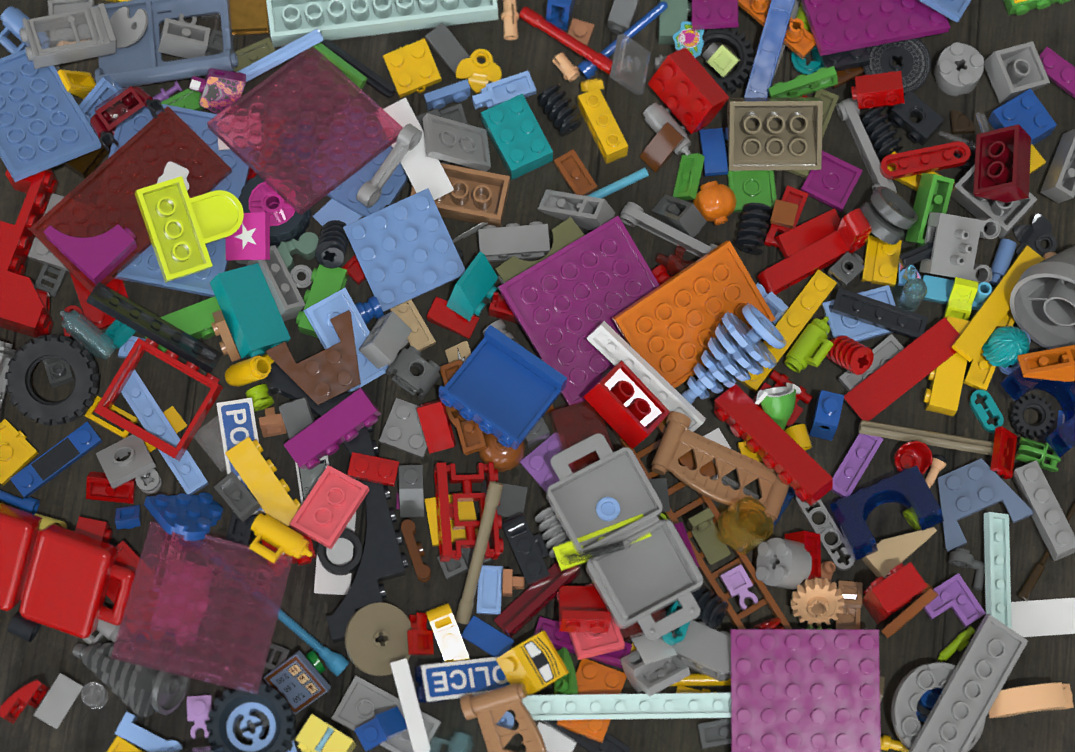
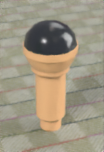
M937 454L932 457L933 462L930 465L931 468L923 487L930 489L939 471L946 467L947 461L942 455Z

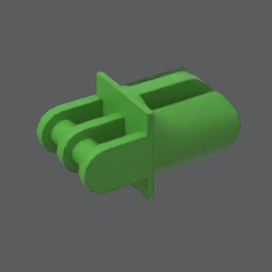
M1020 437L1019 443L1021 445L1018 447L1017 452L1019 454L1015 455V460L1028 464L1037 460L1041 469L1058 472L1057 463L1061 461L1059 455L1063 453V448L1049 444V442L1044 444ZM1047 450L1053 451L1052 455L1047 454ZM1045 459H1046V460H1049V461H1050V465H1049V464H1045V463H1044V460H1045Z

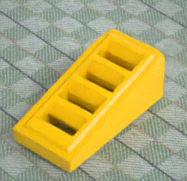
M61 69L57 72L67 92L82 99H85L96 86L89 72Z

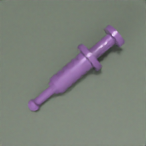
M175 81L173 87L167 91L161 88V92L152 98L153 100L159 99L162 102L170 98L169 96L177 90L181 92L183 89Z

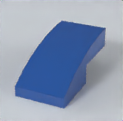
M722 128L699 130L702 155L705 156L703 163L705 176L728 174Z

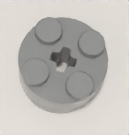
M960 42L953 43L943 50L934 68L938 88L951 96L970 93L976 87L983 73L984 58L975 48Z
M772 538L762 542L758 546L756 577L769 586L797 589V585H800L804 579H808L811 573L812 558L810 552L806 551L803 543Z

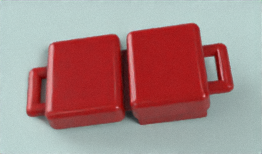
M0 503V610L9 611L22 600L19 611L23 618L82 639L88 638L95 632L99 620L116 626L124 623L136 581V574L130 569L114 564L117 550L113 545L57 525H49L41 531L39 530L41 517ZM110 578L120 581L113 609L103 606Z

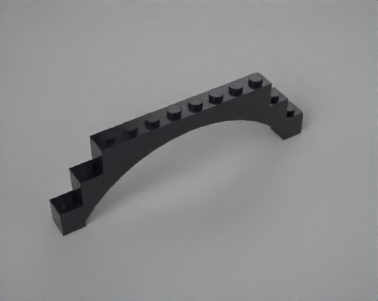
M277 364L271 365V371L266 377L271 395L278 393L291 400L307 397L311 412L318 418L356 392L340 394L317 405ZM364 426L358 431L359 435L349 442L345 440L342 443L350 456H352V452L374 457L379 454L376 440L371 441L369 433L373 432L372 426L368 428ZM361 480L364 485L369 487V492L365 496L367 508L365 547L361 564L346 597L334 614L327 616L333 643L345 641L347 625L351 617L360 608L372 603H383V599L387 598L384 584L379 585L378 582L405 576V568L409 567L406 554H400L399 545H403L400 531H394L393 523L397 522L394 508H388L387 500L391 499L388 485L383 486L379 483Z

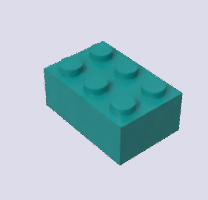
M523 94L481 112V122L487 130V134L511 180L553 161V151Z

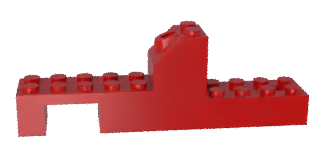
M51 168L17 182L13 180L7 169L5 175L14 190L27 193L15 225L0 221V327L38 338V336L49 335L53 328V321L50 316V297L48 292L37 289L29 277L23 276L26 268L24 264L39 229L43 214L48 206L51 193L56 192L58 181Z

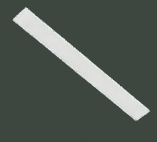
M407 658L392 662L390 664L413 751L431 752Z

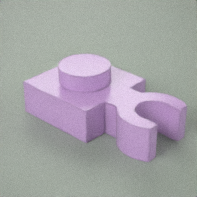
M742 565L720 575V579L731 598L736 595L740 598L739 606L743 611L747 609L744 603L746 598H750L754 605L758 603L756 595L748 591L749 588L753 587V584Z
M212 695L187 696V721L194 722L190 731L193 739H196L198 729H204L205 738L209 736V732L206 730V721L210 720L208 717L209 710L213 711Z

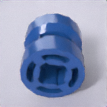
M375 296L368 298L367 303L358 302L355 304L365 324L370 323L373 317L379 319L384 316L378 299Z

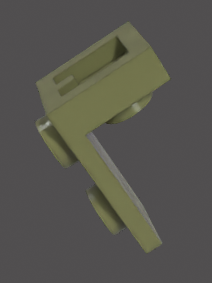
M710 508L689 518L687 526L709 565H713L730 556L731 552L713 523L714 515Z

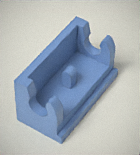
M109 75L102 77L79 105L89 123L91 117L95 114V107L123 89Z

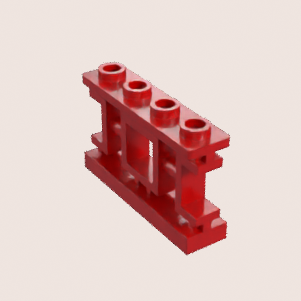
M488 462L487 464L478 463L476 467L477 475H456L455 464L436 463L433 470L440 562H449L450 559L460 560L462 557L461 548L475 547V529L480 527L486 493H472V483H482L484 481V473L486 475L487 490L490 481L498 482V470L494 469L493 462ZM447 474H449V484L462 483L463 493L451 495V504H449ZM479 501L480 521H459L458 502ZM497 509L490 533L491 549L488 541L484 559H498L500 552H503L504 549L503 538H499L502 518L501 515H497ZM450 520H452L453 530L466 529V540H456L454 542V550H452Z

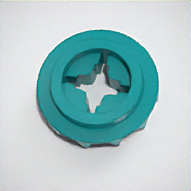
M817 45L810 51L813 52L812 59L815 61H811L808 65H806L805 58L802 59L795 52H792L791 63H793L795 71L798 70L803 75H809L823 68Z

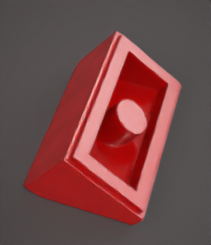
M91 471L88 474L86 499L134 503L136 477L113 489L104 472Z

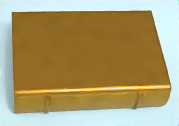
M229 0L232 34L235 36L269 34L266 0Z

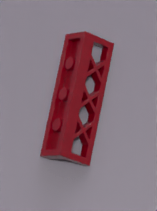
M556 562L548 569L549 577L533 583L494 619V623L509 638L515 636L556 597L561 586H568L580 575V568L578 566L561 571L558 562Z

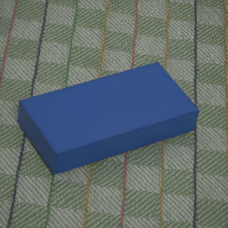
M475 616L472 617L461 635L463 639L492 657L502 656L511 649L515 642Z

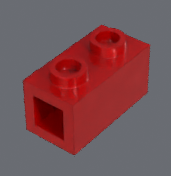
M901 71L855 77L856 86L851 87L852 98L858 101L859 109L905 103Z

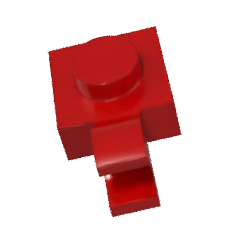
M417 613V615H409V621L413 629L407 631L408 655H433V630H427V614Z

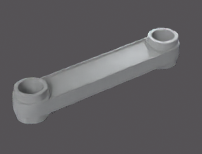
M853 98L840 101V103L836 104L837 114L841 121L845 120L873 181V192L878 187L883 186L897 193L893 181L885 178L880 172V162L860 120V109L858 108L857 101L853 100Z
M628 202L620 213L619 218L624 224L631 227L637 225L700 258L718 247L715 244L708 246L644 213L643 208L633 202Z

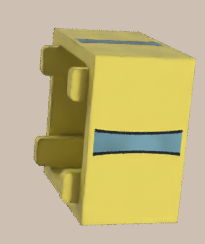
M312 714L295 739L299 743L298 748L302 752H353L356 747L354 740Z

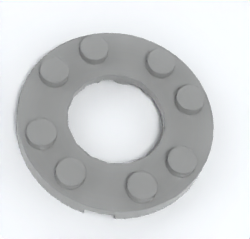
M928 663L918 666L910 671L896 688L891 707L892 722L899 740L908 750L922 728L916 715L919 699L930 689L944 688L956 668L955 665ZM985 719L966 752L971 750L979 740L984 729Z

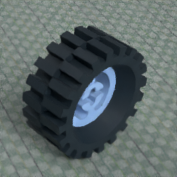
M247 682V685L244 686L241 684L234 685L235 689L231 691L225 690L222 693L224 696L220 700L217 698L214 701L215 707L213 711L209 710L208 717L210 720L209 723H206V730L209 732L207 737L212 747L224 746L225 752L291 751L293 747L292 741L296 738V720L290 705L275 689H271L265 684L255 685L254 682ZM252 712L263 713L267 716L270 724L267 737L261 740L265 731L261 725L255 728L256 733L254 734L250 731L242 733L248 740L253 741L252 745L240 743L235 734V727L239 718L244 717L240 724V729L246 731L250 728V723H253L255 726L262 724L257 717L251 716Z

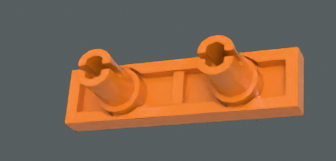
M738 0V5L764 26L771 0ZM790 17L783 43L800 58L804 59L816 46L813 35L804 28V22L801 19Z

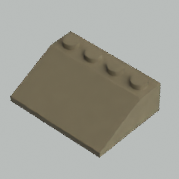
M820 97L729 98L727 116L729 171L821 170L823 100Z

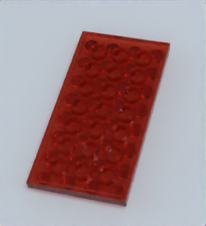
M169 106L164 109L165 112L161 111L157 118H153L29 228V231L90 293L96 285L46 238L43 231L50 225L65 235L77 238H88L104 234L117 224L123 229L127 227L134 233L137 248L100 282L106 286L152 244L135 197L136 190L157 184L158 178L163 175L164 168L168 162H173L189 170L186 178L189 183V190L187 191L189 198L210 192L232 172V169Z

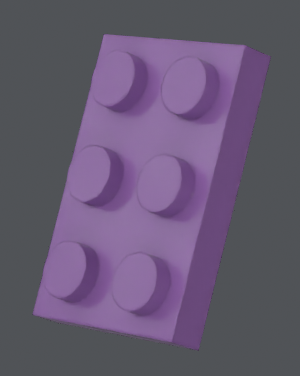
M556 432L520 462L546 493L549 486L560 481L551 465V458L569 448ZM580 459L568 464L573 474L586 467Z

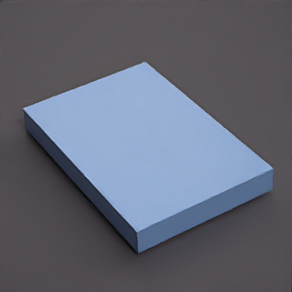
M889 285L857 293L896 306ZM834 300L824 302L821 305L824 315L829 317L827 324L830 327L832 339L845 335L860 342L893 333L892 331L831 312Z

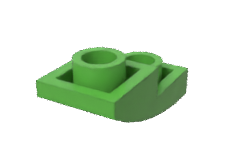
M563 647L557 652L569 673L554 682V695H578L574 665L568 649Z

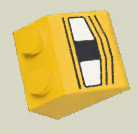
M545 630L496 659L510 685L523 683L527 695L538 693L569 673Z

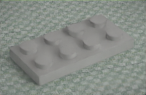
M355 676L332 719L354 731V729L376 718L375 715L398 706L403 717L404 713L400 699ZM421 711L430 744L441 722ZM408 729L380 744V746L391 752H414Z

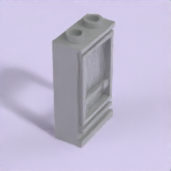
M104 3L98 4L97 7L26 20V18L22 19L23 28L19 29L22 42L27 43L28 47H25L27 60H32L34 69L116 53V39Z

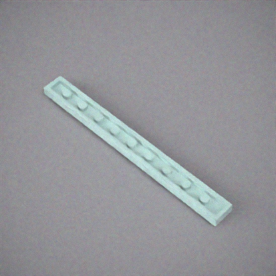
M731 693L653 694L652 696L648 694L527 695L522 700L534 720L731 718Z

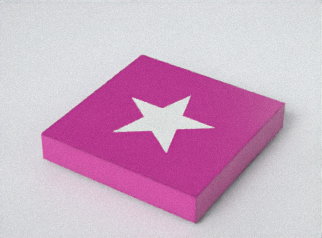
M269 212L244 213L239 229L231 236L225 238L227 261L270 260Z

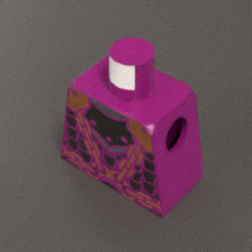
M210 68L205 79L192 75L188 89L201 92L199 105L218 115L234 116L246 84V74Z

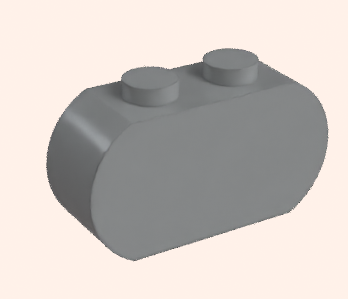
M691 620L684 640L676 645H672L677 653L675 656L697 672L718 681L729 680L731 678V634L711 629L704 622ZM674 630L673 635H672L673 638H675L676 636H678V635L675 634V630Z

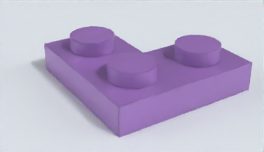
M959 573L934 588L939 596L924 608L931 620L952 608L964 628L986 614Z

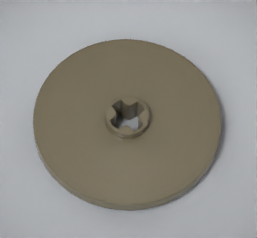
M372 603L360 608L351 617L345 632L346 651L352 663L367 674L384 676L393 673L390 663L406 658L408 661L411 655H408L407 631L413 629L408 617L399 608L388 603ZM379 635L384 637V641H381V643L375 641V638L379 637Z

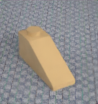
M932 527L884 539L878 544L872 542L863 550L866 554L861 560L878 578L881 576L885 578L891 569L908 558L932 537L937 530Z

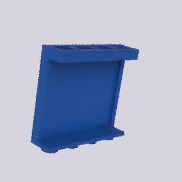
M490 325L485 331L483 340L445 387H439V397L444 405L450 408L454 407L464 419L474 421L484 433L493 434L504 447H511L516 451L565 389L567 377Z

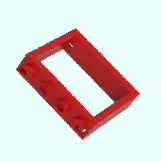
M138 338L94 412L180 461L223 387L218 384L220 379L207 372L206 376L198 372L199 367L187 361L186 364L178 361L179 356L168 349L164 353L157 349L159 344L148 338L146 341ZM145 351L211 389L176 448L110 410Z

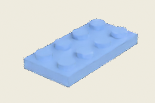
M343 288L303 311L324 349H327L341 342L330 319L350 310L361 385L348 390V392H352L385 374L389 366L385 365L378 369L359 351L370 331L346 288Z

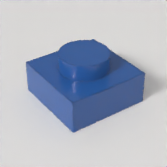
M140 505L116 508V528L132 529L141 526Z

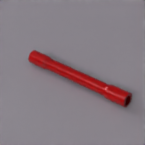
M527 6L521 10L519 18L533 27L539 28L580 54L607 74L611 75L616 69V62L561 30Z

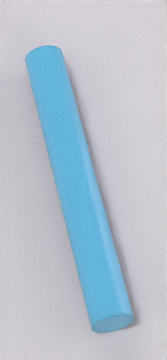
M643 168L587 196L604 198L649 176L646 168Z

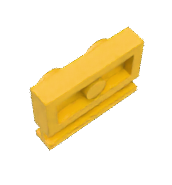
M869 235L863 265L865 268L862 272L861 282L868 281L873 284L895 287L901 240L897 244L892 245Z

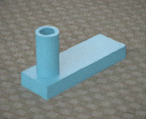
M923 275L919 299L947 304L954 280ZM982 282L978 285V290L972 304L973 310H979L991 294L993 288L988 282Z

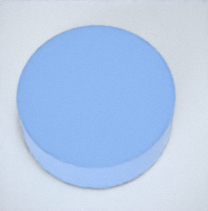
M604 497L597 503L596 513L603 521H613L619 516L620 505L616 499Z

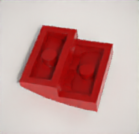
M38 680L27 684L2 704L0 716L14 724L27 704L36 709L50 688Z

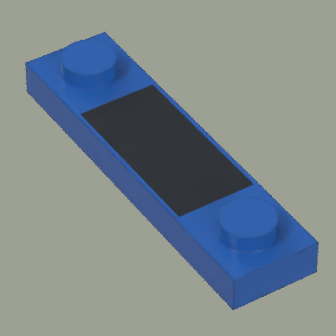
M86 422L11 477L10 480L22 496L27 498L103 441L90 424Z

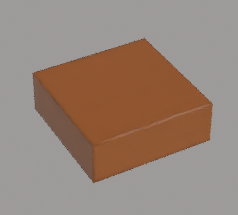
M776 199L770 223L793 228L798 205Z

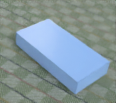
M482 565L478 581L477 614H501L503 566Z

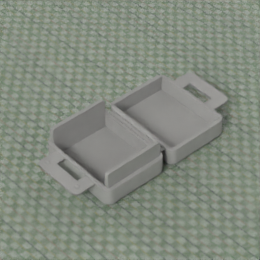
M594 434L554 455L551 458V465L560 481L549 486L546 497L577 553L583 551L582 555L586 550L589 549L590 551L592 548H595L591 552L592 554L599 546L602 548L608 544L598 554L600 555L611 543L615 544L620 541V544L624 541V550L593 557L588 560L586 565V571L608 611L611 612V617L619 628L625 629L638 622L646 638L656 640L697 618L700 615V608L692 593L702 586L703 576L674 524L669 519L659 520L658 517L662 512L663 505L633 451L625 447L613 453L605 437L602 434ZM596 450L600 460L573 474L568 464ZM604 497H612L620 505L619 516L613 521H603L596 513V505ZM640 514L644 515L643 518L634 523L579 543L577 540L579 537ZM650 533H651V535H652L651 537H648V538L643 539V540H641V541L635 542V541H637L638 539H640V538H642V537H644V536H646V535H648V534H650ZM679 600L683 607L682 609L656 623L654 622L652 614Z

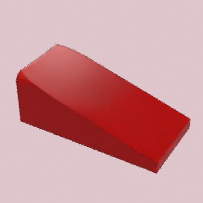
M436 296L427 314V321L470 340L479 318L473 316L468 321L446 306L448 301Z

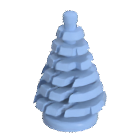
M747 303L742 310L752 329L741 319L739 320L736 315L728 311L722 318L724 325L718 324L715 330L718 339L711 336L708 342L711 352L705 350L701 357L702 362L707 368L697 363L694 367V372L699 379L696 381L695 377L690 376L687 382L689 389L681 394L690 404L698 396L700 399L710 397L707 388L716 394L722 392L723 387L720 382L731 388L737 382L734 376L740 381H746L751 379L749 372L753 375H759L764 372L762 366L768 367V369L776 366L775 357L761 339L763 338L776 349H782L787 343L773 323L752 304Z

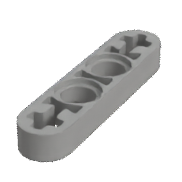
M796 495L795 503L813 533L820 534L821 546L830 561L835 564L836 569L839 571L850 569L854 564L855 556L822 501L819 499L815 503L818 507L813 508L807 513L806 510L810 506L806 501L801 502ZM814 513H822L825 517V522L821 525L815 524L812 521ZM827 533H833L837 536V543L835 545H828L825 542L824 536ZM840 545H842L843 548H841L839 551L843 557H849L847 561L848 565H845L844 563L839 564L838 559L840 558V555L837 551L834 554H832L831 551L837 549Z

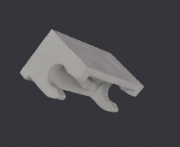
M60 673L34 716L57 729L83 686Z

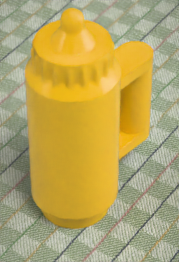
M268 354L232 364L225 372V380L229 385L237 387L259 381L268 376L271 371V364L274 361Z
M260 513L254 520L251 530L255 532L254 535L257 537L249 547L252 551L272 563H275L283 552L297 559H300L302 555L312 556V552L308 549L309 541L304 539L303 535L268 514L263 515ZM261 539L277 548V552L275 553L259 543Z

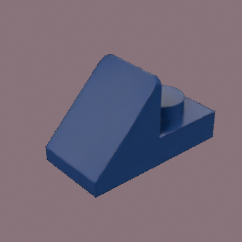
M398 706L375 715L376 718L354 729L366 752L408 729Z

